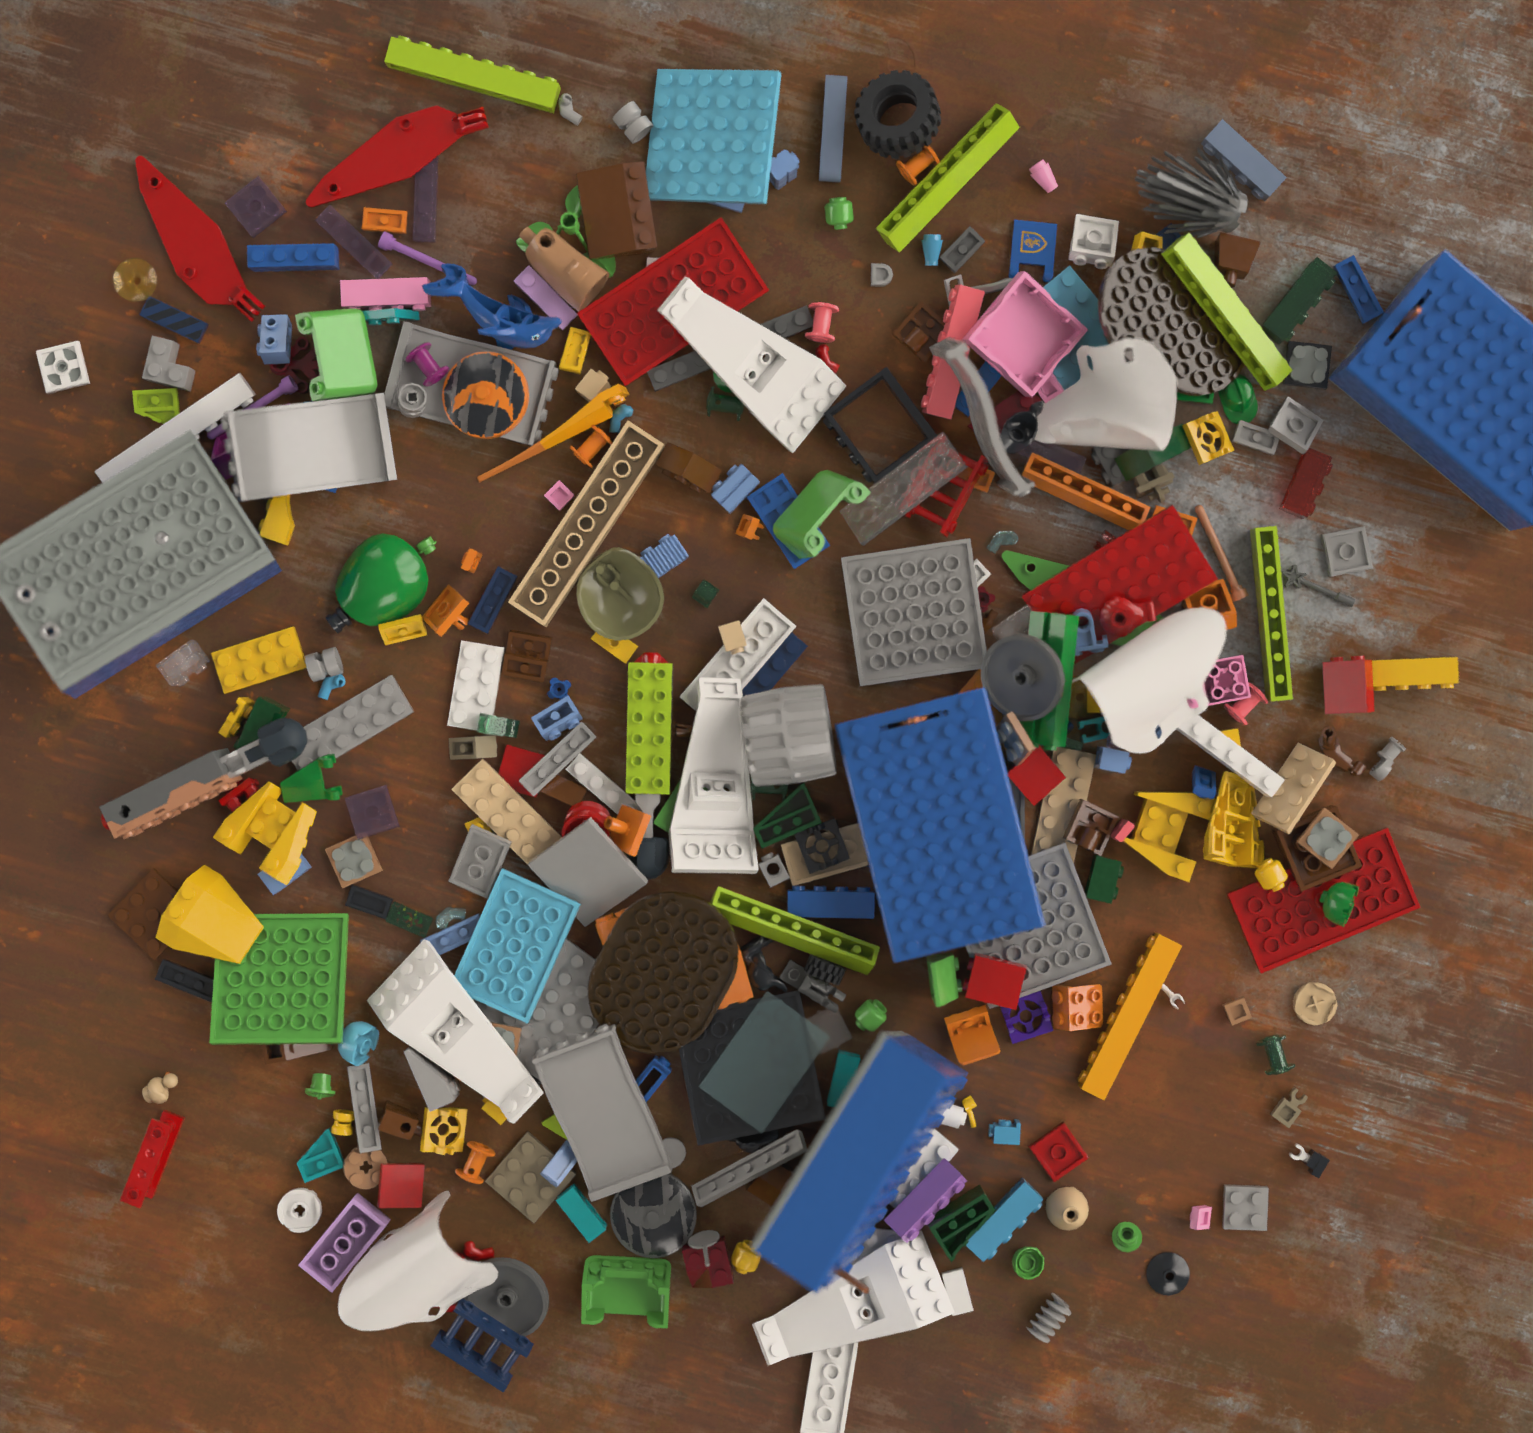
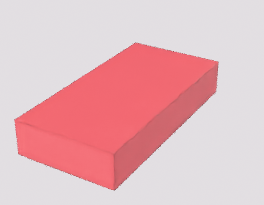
M1121 819L1113 829L1110 837L1118 842H1123L1134 828V825L1128 820Z

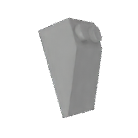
M409 1046L404 1051V1054L429 1111L431 1112L454 1102L461 1090L457 1079H453L449 1072Z

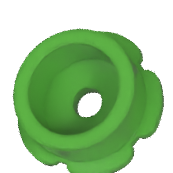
M431 536L425 538L416 545L419 549L418 553H424L425 555L431 553L436 549L434 545L437 541H433Z

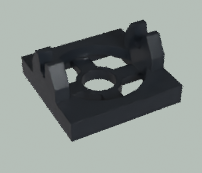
M835 818L795 834L809 874L850 859ZM820 830L831 832L835 835V838L830 840L823 838ZM814 833L816 838L814 846L806 848L808 837ZM819 840H825L829 847L827 851L819 852L816 849V843ZM838 844L837 854L831 860L828 852L831 846ZM815 852L821 854L824 862L813 860L809 854Z

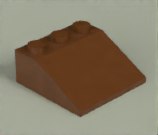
M1329 805L1325 807L1343 822L1337 806ZM1321 809L1301 817L1290 834L1277 828L1271 830L1278 848L1301 892L1362 867L1353 843L1333 869H1330L1296 842Z

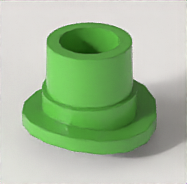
M313 1074L310 1088H306L305 1093L316 1097L318 1100L334 1096L335 1091L331 1090V1075Z
M1122 1222L1114 1228L1112 1241L1118 1250L1132 1252L1139 1248L1142 1243V1234L1135 1224Z

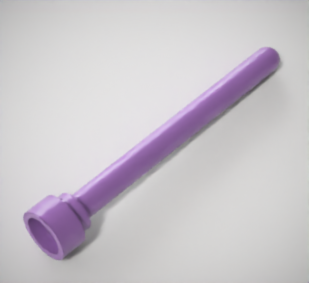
M386 231L383 232L379 240V248L385 251L394 249L439 271H442L441 265L445 264L397 242L396 238H393V235ZM466 273L468 284L475 285L477 279Z
M288 375L281 380L279 387L243 410L263 408L283 394H293L298 390V386L293 378ZM222 424L209 431L207 437L214 439L224 433Z

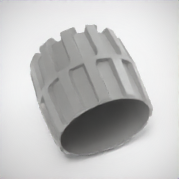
M823 685L783 687L745 695L741 698L743 735L746 738L745 750L750 775L755 786L794 784L836 774L832 727Z

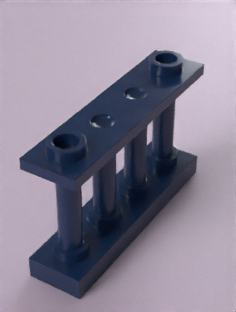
M461 1299L454 1309L458 1316L447 1332L440 1329L431 1347L504 1392L513 1376L509 1373V1370L520 1354L526 1358L528 1357L534 1344L527 1337L519 1335L477 1308L472 1302ZM466 1319L476 1325V1328L464 1344L454 1338V1336ZM483 1331L493 1336L494 1340L484 1355H481L472 1348ZM501 1343H504L513 1350L502 1367L490 1360Z

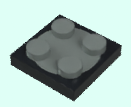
M1288 341L1286 361L1293 371L1283 380V385L1326 390L1332 346Z

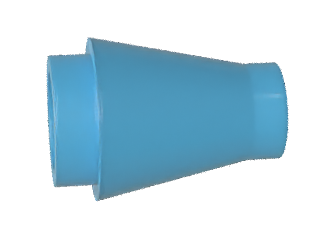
M925 234L923 240H921L925 266H938L943 242L941 235Z

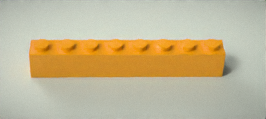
M1155 932L1154 936L1150 935L1146 942V947L1148 948L1144 955L1141 954L1136 962L1138 968L1135 974L1129 976L1126 982L1128 987L1125 993L1120 994L1116 1003L1118 1007L1115 1013L1112 1012L1108 1017L1107 1024L1109 1025L1106 1031H1102L1098 1037L1097 1043L1099 1045L1096 1051H1092L1088 1057L1087 1062L1089 1065L1086 1071L1082 1070L1078 1077V1082H1080L1078 1086L1082 1090L1102 1100H1105L1182 947L1179 943Z

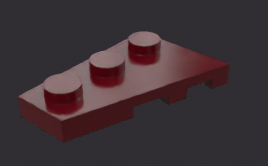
M1017 391L995 406L993 411L999 436L1010 416L1021 411H1028L1033 403L1041 399L1035 394L1033 397H1025L1020 391ZM971 423L967 427L973 430V426Z

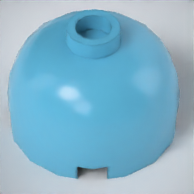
M356 1021L343 1028V1044H338V1051L341 1057L355 1066L365 1063L369 1059L367 1054L370 1048L374 1051L379 1039V1031L375 1029L376 1027L363 1021Z

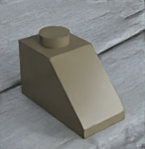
M496 735L449 738L450 760L497 757Z

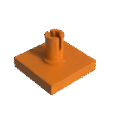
M448 584L424 613L422 619L441 637L452 624L457 629L463 630L465 627L459 621L465 625L468 624V619L462 616L461 613L468 606L469 602Z
M622 804L617 818L608 816L605 819L604 828L611 830L610 839L622 852L636 857L651 815Z

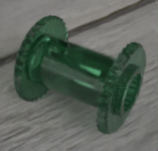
M712 386L707 398V416L710 417L711 410L737 414V421H740L741 415H743L744 404L736 396L714 393L715 387ZM718 400L721 401L719 405L715 404Z
M751 778L750 793H752L753 800H755V794H782V801L786 799L788 784L780 785L777 789L774 788V785L755 786Z
M1284 1034L1271 1035L1256 1043L1257 1046L1265 1047L1271 1066L1270 1069L1265 1071L1267 1075H1278L1295 1068V1063L1288 1064L1281 1044V1040L1286 1039Z

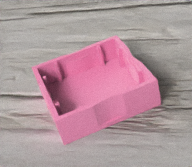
M1024 271L1018 272L962 340L1025 397H1033L1053 373L1058 362L1070 353L1089 329L1067 309L1058 305L1048 292Z

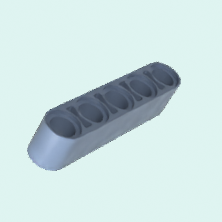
M826 75L819 181L841 182L847 76Z

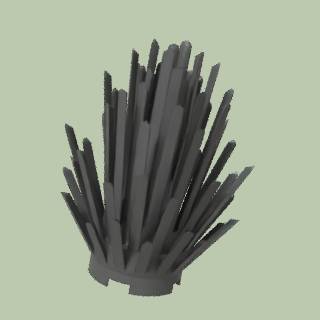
M1198 147L1197 152L1204 160H1200L1195 156V161L1213 180L1195 169L1182 157H1174L1167 151H1163L1165 156L1199 178L1169 161L1162 162L1155 157H1151L1152 161L1164 166L1175 174L1148 164L1147 169L1156 173L1157 176L1141 169L1137 171L1138 175L1147 178L1136 176L1135 180L1142 183L1137 186L1153 192L1149 193L1139 190L1140 196L1165 203H1150V207H1145L1144 210L1174 215H1154L1155 219L1199 221L1185 222V224H1170L1167 226L1168 228L1179 229L1166 230L1164 233L1199 230L1190 233L1192 236L1198 235L1197 238L1218 231L1229 233L1239 226L1240 223L1237 221L1241 213H1246L1247 196L1238 190L1223 159L1220 157L1219 162L1221 166L1217 164L1216 167L1211 159L1209 161Z

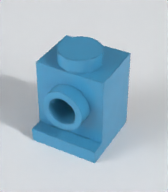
M1000 1119L998 1123L993 1122V1124H989L988 1137H992L994 1144L1020 1145L1021 1123L1017 1119H1014V1124L1010 1120Z

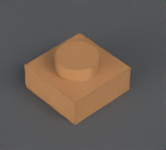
M1244 997L1223 1004L1232 1026L1252 1018Z

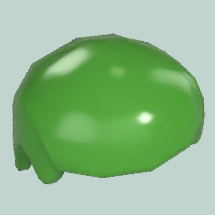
M1024 1246L1014 1253L1012 1267L1015 1273L1022 1279L1032 1280L1043 1271L1044 1256L1038 1248Z

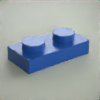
M1195 765L1192 771V793H1195L1200 798L1213 800L1216 794V773Z

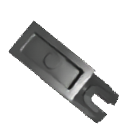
M790 959L779 978L815 1002L836 1013L839 1005L828 999L829 994H832L842 1002L846 994L825 980L808 974L804 971L805 967Z

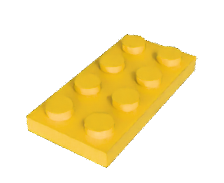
M295 627L211 653L224 694L307 668Z

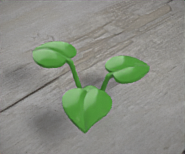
M577 185L566 198L565 205L568 212L561 216V225H558L556 233L559 235L563 230L569 235L576 234L587 251L583 255L589 259L587 244L580 234V225L577 219L580 215L582 216ZM536 222L529 226L536 235L544 228L553 231L551 226L544 222ZM519 237L516 243L526 253L528 244ZM615 257L591 260L609 272V278L614 275L616 268Z

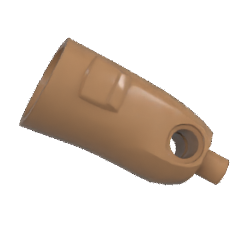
M526 227L519 235L528 244L525 256L535 271L578 312L587 307L603 289L609 278V272L579 253L554 231L544 228L536 235L529 227Z

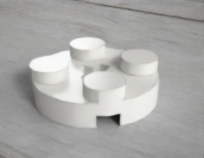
M295 1188L282 1197L278 1204L277 1214L282 1225H285L292 1232L302 1233L310 1230L317 1224L322 1214V1205L315 1191L306 1188ZM298 1205L305 1208L302 1216H299V1213L294 1211Z

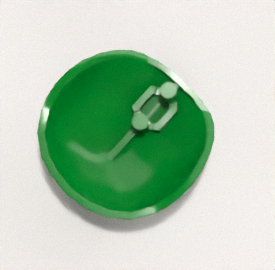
M384 533L373 535L355 548L342 567L335 588L337 600L350 617L369 626H378L379 624L398 620L415 610L423 600L428 586L426 566L416 550L403 539Z

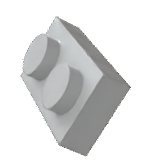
M1240 420L1238 421L1232 442L1274 455L1279 438L1268 432V429Z

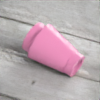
M1044 159L1029 169L1032 173L1030 176L1047 193L1058 187L1049 163H1046Z

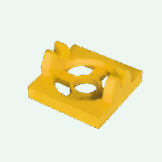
M1218 411L1182 425L1199 465L1235 451ZM1204 422L1212 424L1216 432L1212 433L1207 430ZM1197 428H1199V430H1200V432H1201V433L1199 434V438H1198V439H1197ZM1204 433L1209 435L1211 439L1210 444L1204 442ZM1216 438H1219L1221 441L1218 451L1214 447ZM1201 445H1202L1203 447H1206L1209 452H1206V451L1201 447Z
M425 1108L420 1151L435 1152L441 1155H445V1153L453 1155L454 1152H463L467 1109L438 1108L430 1112L428 1108ZM441 1116L440 1121L435 1126H431L435 1118ZM448 1117H455L458 1126H451L448 1123ZM443 1123L447 1124V1132L444 1135H439L438 1127ZM430 1133H435L438 1136L437 1145L430 1139ZM450 1133H457L456 1138L448 1145H445L446 1137Z

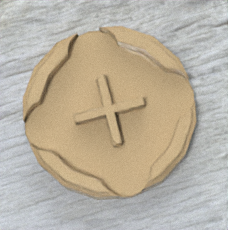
M1309 982L1302 985L1296 991L1293 1007L1296 1015L1302 1021L1311 1025H1319L1330 1021L1335 1015L1337 1000L1333 990L1327 985L1319 982Z

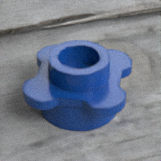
M552 678L550 680V690L547 692L548 697L551 699L560 698L561 700L568 696L567 693L571 683L568 680L560 681L557 678Z

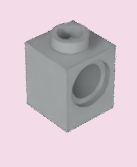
M771 852L761 857L762 862L759 863V866L770 888L790 878L778 853L773 855ZM770 863H776L780 869L778 873L770 874L767 871V866Z

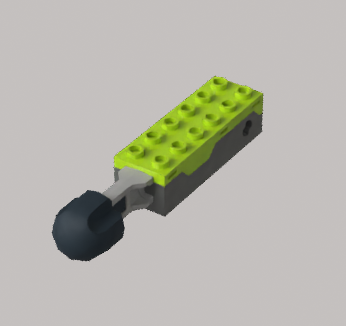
M644 652L633 663L628 662L626 793L636 794L637 805L642 809L643 813L651 815L636 857L627 853L625 855L648 880L660 876L667 868L669 860V841L666 838L653 837L654 809L661 802V794H671L673 664L664 659L660 653Z

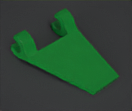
M335 754L318 757L281 781L280 785L284 803L319 799L339 800L340 795L343 794L342 787L334 786L325 789L321 768L333 767V763H336Z

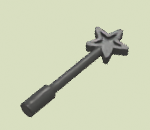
M1296 564L1293 565L1290 572H1281L1287 578L1285 587L1294 584L1297 588H1301V584H1304L1334 597L1335 600L1350 607L1355 603V599L1340 592L1336 593L1303 579L1307 574L1298 573Z

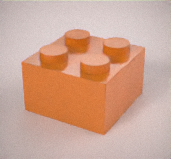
M1224 579L1216 580L1182 600L1184 610L1202 607L1212 609L1223 616L1226 630L1237 627V612Z

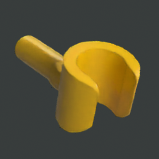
M968 1096L963 1099L962 1104L969 1117L970 1125L974 1128L976 1127V1122L971 1109L977 1107L972 1096Z

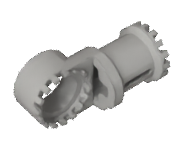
M1393 737L1389 738L1390 742L1382 751L1379 750L1377 752L1381 760L1376 763L1377 765H1374L1375 769L1372 768L1369 772L1378 782L1389 774L1394 763L1393 760L1398 754L1406 750Z

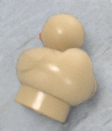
M166 1072L163 1078L154 1077L151 1079L148 1086H145L142 1090L144 1099L148 1103L162 1104L166 1102L169 1096L168 1088H173L178 1083L177 1076Z

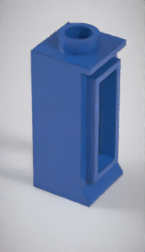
M655 1055L635 1080L639 1087L653 1068L662 1074L644 1096L646 1102L672 1071L671 1063L663 1056L659 1058Z

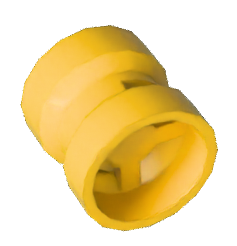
M334 1110V1124L331 1127V1133L343 1136L352 1135L353 1111Z

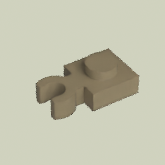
M1295 1087L1289 1093L1290 1098L1286 1100L1282 1097L1270 1113L1271 1116L1288 1128L1291 1127L1302 1112L1297 1106L1305 1103L1308 1096L1303 1094L1301 1098L1296 1099L1295 1095L1298 1089Z

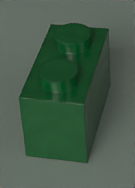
M1093 855L1084 891L1086 898L1112 904V900H1116L1119 890L1116 887L1117 880L1122 878L1124 871L1121 861Z

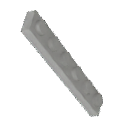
M797 1129L692 1185L696 1205L703 1207L808 1151L802 1131Z

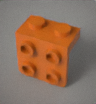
M1100 984L1074 987L1065 985L1052 986V1021L1054 1029L1075 1031L1102 1027L1103 1001L1102 986Z
M985 1005L944 1018L960 1065H967L1000 1053V1047Z

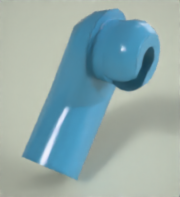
M622 404L613 411V417L610 418V433H620L621 420L625 417H631L633 414L631 406Z

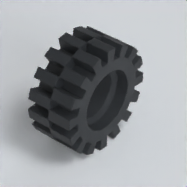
M810 954L804 971L814 977L839 986L846 969L838 964Z

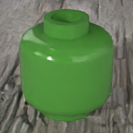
M846 197L830 198L829 202L825 204L826 223L834 225L835 230L845 229L847 224L853 222V205Z
M876 999L866 1000L855 1011L856 1025L863 1031L874 1032L886 1021L887 1009Z

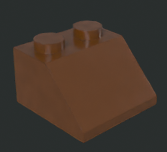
M784 1163L752 1180L746 1190L774 1207L796 1170Z

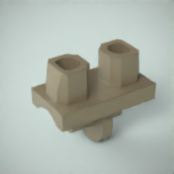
M1163 464L1152 469L1155 479L1150 482L1145 473L1134 477L1137 499L1148 495L1150 501L1157 498L1159 503L1165 502L1164 495L1170 493L1169 488L1165 486L1172 484L1175 478L1172 472L1168 473Z

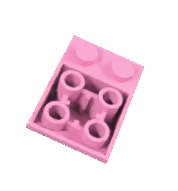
M1243 655L1217 659L1203 684V689L1209 701L1208 706L1251 698ZM1187 699L1189 707H1199L1196 699Z

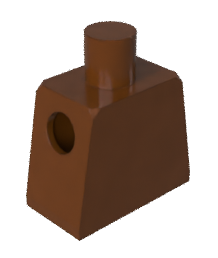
M1220 232L1215 240L1214 266L1224 276L1228 285L1233 288L1236 285L1237 279L1244 280L1260 246V241Z
M386 1100L378 1119V1130L406 1140H411L413 1134L421 1137L423 1123L419 1122V1114Z

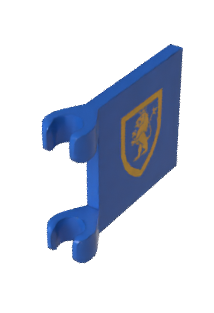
M1014 220L1009 278H1014L1019 272V264L1044 266L1043 282L1049 283L1052 280L1057 224Z

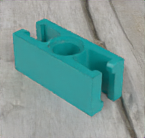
M1105 716L1076 722L1078 730L1082 729L1084 725L1095 724L1097 731L1096 735L1086 737V734L1080 737L1081 743L1111 737L1110 731L1105 733L1101 729L1102 723L1106 721Z
M843 1050L838 1051L827 1098V1106L836 1107L858 1071L860 1054Z
M575 1183L557 1196L556 1202L589 1243L606 1230V1222Z

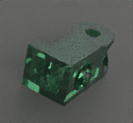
M703 579L692 598L708 609L720 590Z
M480 713L477 732L517 738L520 721Z

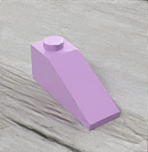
M529 265L514 280L516 286L548 317H558L561 319L562 323L559 327L562 330L577 316L576 312Z

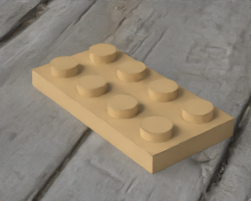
M1297 743L1277 773L1285 781L1273 797L1263 795L1251 814L1255 818L1290 834L1335 766V760Z

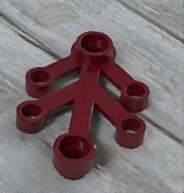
M299 337L296 340V344L291 348L290 363L284 364L282 369L278 368V364H269L274 374L278 376L290 375L298 386L297 392L301 394L309 391V384L304 380H300L292 370H301L311 381L313 378L318 377L313 370H319L318 362L313 361L317 358L315 346L300 361L293 360L300 351L309 349L310 342L305 337ZM305 340L306 346L301 348L299 343ZM301 383H305L306 388L303 391L299 390V385Z

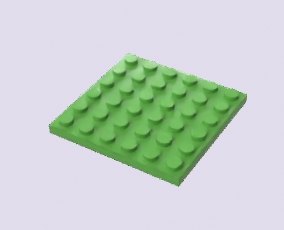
M348 913L254 914L264 928L242 962L237 964L215 959L210 1044H343Z

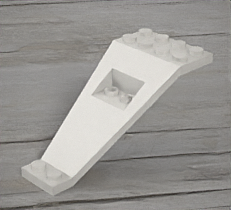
M684 277L658 309L757 420L792 453H794L822 418L823 414L846 388V385L821 359L705 294L688 277Z
M698 678L699 702L669 828L672 873L756 874L759 869L753 830L748 758L745 750L746 738L743 735L741 698L743 695L741 679Z
M424 939L368 998V1003L387 1031L499 1106L509 1122L515 1123L543 1094L534 1078L452 974L430 941Z
M922 1230L919 1231V1235L914 1240L908 1243L902 1238L881 1246L853 1264L849 1274L870 1289L867 1294L843 1278H840L830 1284L828 1289L824 1288L818 1293L811 1291L773 1316L752 1324L767 1365L769 1366L794 1356L915 1330L954 1314V1309ZM855 1289L859 1291V1297L855 1295ZM863 1310L867 1311V1317L863 1315Z

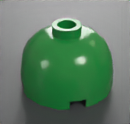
M1337 882L1328 891H1323L1320 902L1323 903L1322 910L1329 921L1344 927L1354 907L1353 897H1357L1359 886L1347 882Z

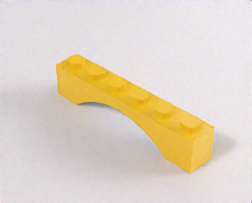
M290 494L274 496L268 500L266 505V511L268 512L265 519H262L259 524V536L288 546L295 527L291 514Z

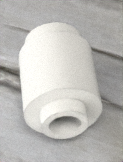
M952 1105L950 1109L945 1110L943 1114L945 1118L941 1124L954 1128H959L960 1125L964 1126L967 1113L964 1112L963 1107Z

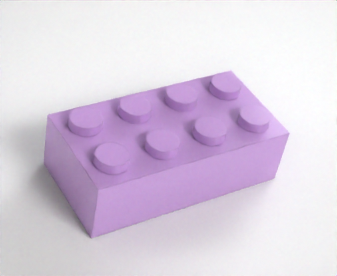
M357 1192L298 1266L330 1292H333L391 1219Z

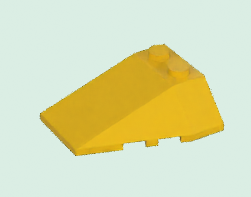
M1228 771L1223 773L1205 833L1204 859L1231 867L1257 868V864L1264 861V842L1259 840L1257 827H1261L1260 820H1256L1251 814L1257 805L1255 788L1238 775Z
M203 865L184 881L162 914L156 939L174 950L240 964L264 926L248 906L245 905L227 880L221 874Z

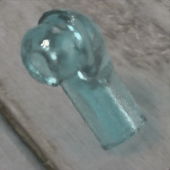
M1000 531L996 533L987 549L995 554L1001 545L1016 544L1019 539L1018 535L1013 531Z
M445 908L436 917L437 927L439 929H446L452 919L465 920L466 909Z

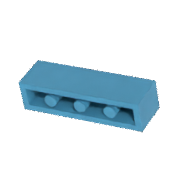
M1022 1177L994 1206L995 1212L979 1231L976 1230L966 1246L983 1262L986 1259L990 1260L997 1253V1247L1001 1243H1007L1012 1237L1011 1233L1026 1223V1217L1031 1212L1035 1213L1042 1206L1041 1202L1043 1201L1042 1196Z

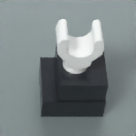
M1295 1144L1300 1149V1153L1298 1155L1289 1153V1155L1295 1160H1302L1305 1165L1310 1167L1308 1171L1315 1177L1320 1178L1330 1160L1313 1149L1306 1153L1302 1146Z

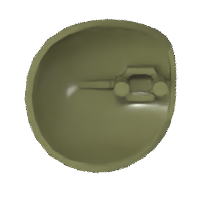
M620 547L608 549L598 555L584 569L577 583V602L584 620L595 632L605 638L618 641L629 640L641 635L655 623L663 608V588L655 572L640 557Z

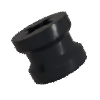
M340 606L336 608L333 614L325 616L328 623L338 634L342 632L343 627L352 624L350 617Z

